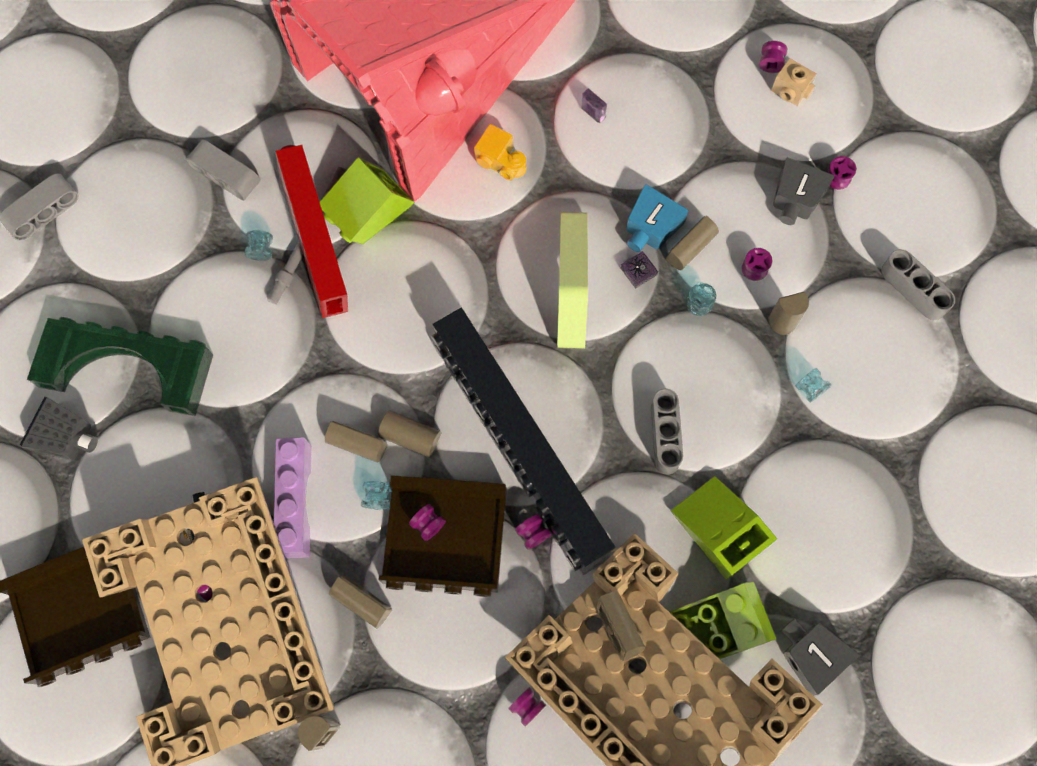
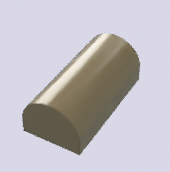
M707 215L704 216L670 250L666 261L674 268L683 270L719 233L717 225Z
M806 292L779 298L768 318L770 327L774 332L787 335L794 331L809 306Z
M390 410L383 417L378 431L380 438L428 458L431 457L442 434L437 429Z
M330 421L325 434V443L377 463L381 460L387 448L386 442L382 439L335 421Z
M338 576L329 591V595L376 629L384 623L392 611V607L346 576Z
M613 591L599 596L596 609L620 659L626 661L644 651L646 647L619 592Z
M329 716L308 717L299 726V741L308 751L323 749L338 731L341 724Z

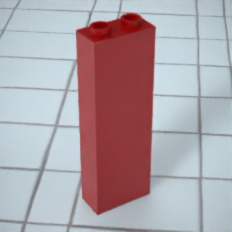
M284 146L281 150L275 151L279 175L321 317L323 319L348 312L347 291L303 146Z

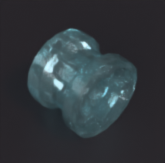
M261 230L247 232L246 241L248 246L245 248V256L257 261L271 259L272 250L270 245L273 243V235Z
M707 283L694 285L687 298L686 305L688 310L697 316H704L711 312L716 301L715 289Z
M816 368L803 377L795 386L798 390H802L807 394L806 399L811 403L824 394L832 385L829 381L822 379L821 372Z
M377 481L364 482L365 498L361 500V506L375 510L389 509L388 494L391 492L390 484Z

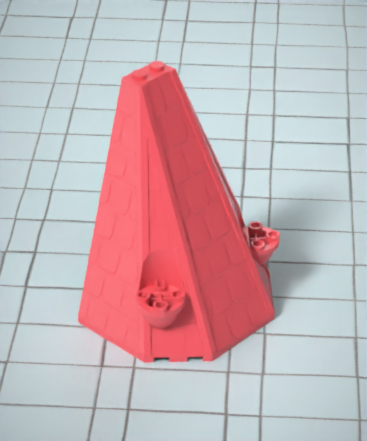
M271 0L269 3L291 62L307 81L334 63L363 95L368 105L371 106L373 104L381 118L379 123L385 131L398 184L416 201L446 166L458 148L468 138L499 96L502 95L575 0Z

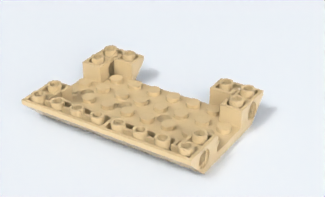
M258 477L199 497L200 501L159 516L150 519L140 518L82 539L99 597H105L135 587L138 588L173 702L136 716L151 766H186L215 755L225 748L273 730L276 732L302 722L308 717L318 716L335 709ZM189 528L193 531L195 537L190 545L185 546L180 541V534L183 530ZM202 585H208L212 589L213 595L208 602H202L198 598L197 590ZM220 642L227 643L231 648V654L227 659H220L216 654V647ZM243 700L248 703L250 712L247 717L236 715L234 706L237 701Z
M635 533L593 572L594 582L555 620L548 615L505 656V659L606 766H727L720 757L721 753L726 749H733L738 753L740 760L735 766H771L799 736L823 705L774 659H771L751 679L750 686L745 684L660 604L677 578L678 572ZM613 591L619 592L646 647L640 654L626 661L620 659L604 624L597 631H591L586 627L587 621L590 618L598 617L601 619L596 609L599 596ZM634 659H641L646 663V669L640 674H635L629 670V664ZM678 703H686L691 707L692 713L688 718L680 719L674 714L673 709Z

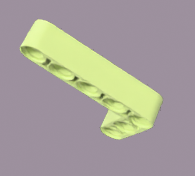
M561 212L557 348L585 349L588 303L587 213Z

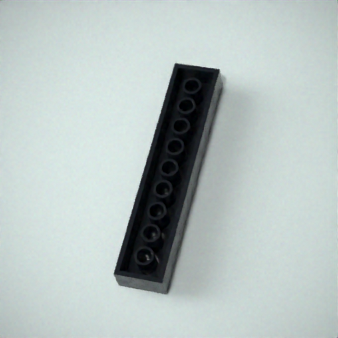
M462 307L433 323L435 334L432 335V339L435 342L436 351L442 359L446 358L449 365L448 369L455 381L461 380L462 391L470 404L475 402V407L478 411L476 414L484 427L490 426L491 438L499 450L504 448V453L507 457L505 460L514 474L519 472L522 481L520 484L529 498L534 496L536 499L535 503L537 506L535 508L544 522L549 520L551 523V534L559 546L564 544L568 550L566 558L573 570H580L584 575L604 563L615 552V545Z

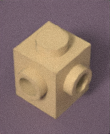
M789 59L776 76L771 91L779 95L783 100L798 106L803 98L808 99L815 89V85L812 83L817 73Z

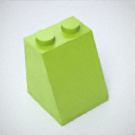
M359 157L320 201L321 208L324 211V218L341 230L339 232L340 236L349 243L353 241L360 244L367 242L415 203L382 167Z

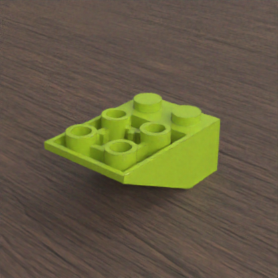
M715 476L670 510L726 580L777 540V537L762 519Z
M754 582L743 583L670 611L681 624L719 659L776 640Z

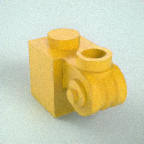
M489 124L474 147L477 163L485 169L491 168L497 172L499 171V174L509 181L523 176L527 170L526 156L522 152L514 151L510 154L513 149V135Z

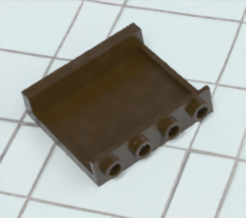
M391 475L389 487L392 493L382 576L379 575L378 580L382 584H386L387 589L403 590L404 585L415 586V591L432 592L433 588H444V593L461 595L462 590L474 591L473 595L479 597H491V592L498 593L507 493L506 484ZM430 504L434 508V513L437 516H442L446 522L438 533L428 541H425L421 537V532L418 529H413L409 522L420 509Z
M84 547L0 580V593L9 595L30 676L23 679L26 684H37V687L50 685L56 682V677L64 673L72 675L85 669L84 665L93 661L95 663L105 662L114 657L113 653L122 649L124 651L136 649L142 646L141 641L151 638L136 588L99 597Z

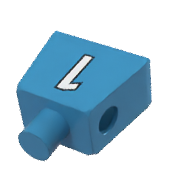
M646 184L628 218L626 230L632 236L628 240L627 245L635 252H640L645 244L654 249H659L684 225L689 210Z

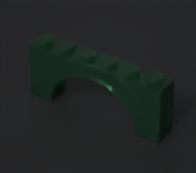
M60 317L59 320L47 318L27 380L38 388L65 392L72 378L91 362L108 356H133L149 362L156 369L162 386L160 404L169 412L196 416L213 354L206 347L205 343L197 340H190L189 343L181 342L178 338L168 335L158 338L145 331H137V334L130 333L126 329L117 326H111V329H107L89 321H86L85 324H79L66 317Z

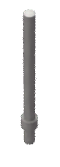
M342 167L337 168L321 200L347 171ZM299 241L284 269L279 270L275 278L276 284L267 298L272 304L277 305L285 288H289L294 279L292 275L303 256Z

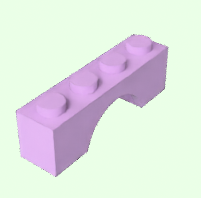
M305 437L276 439L274 527L285 558L310 557V527L306 511V487L308 477L311 474V445Z

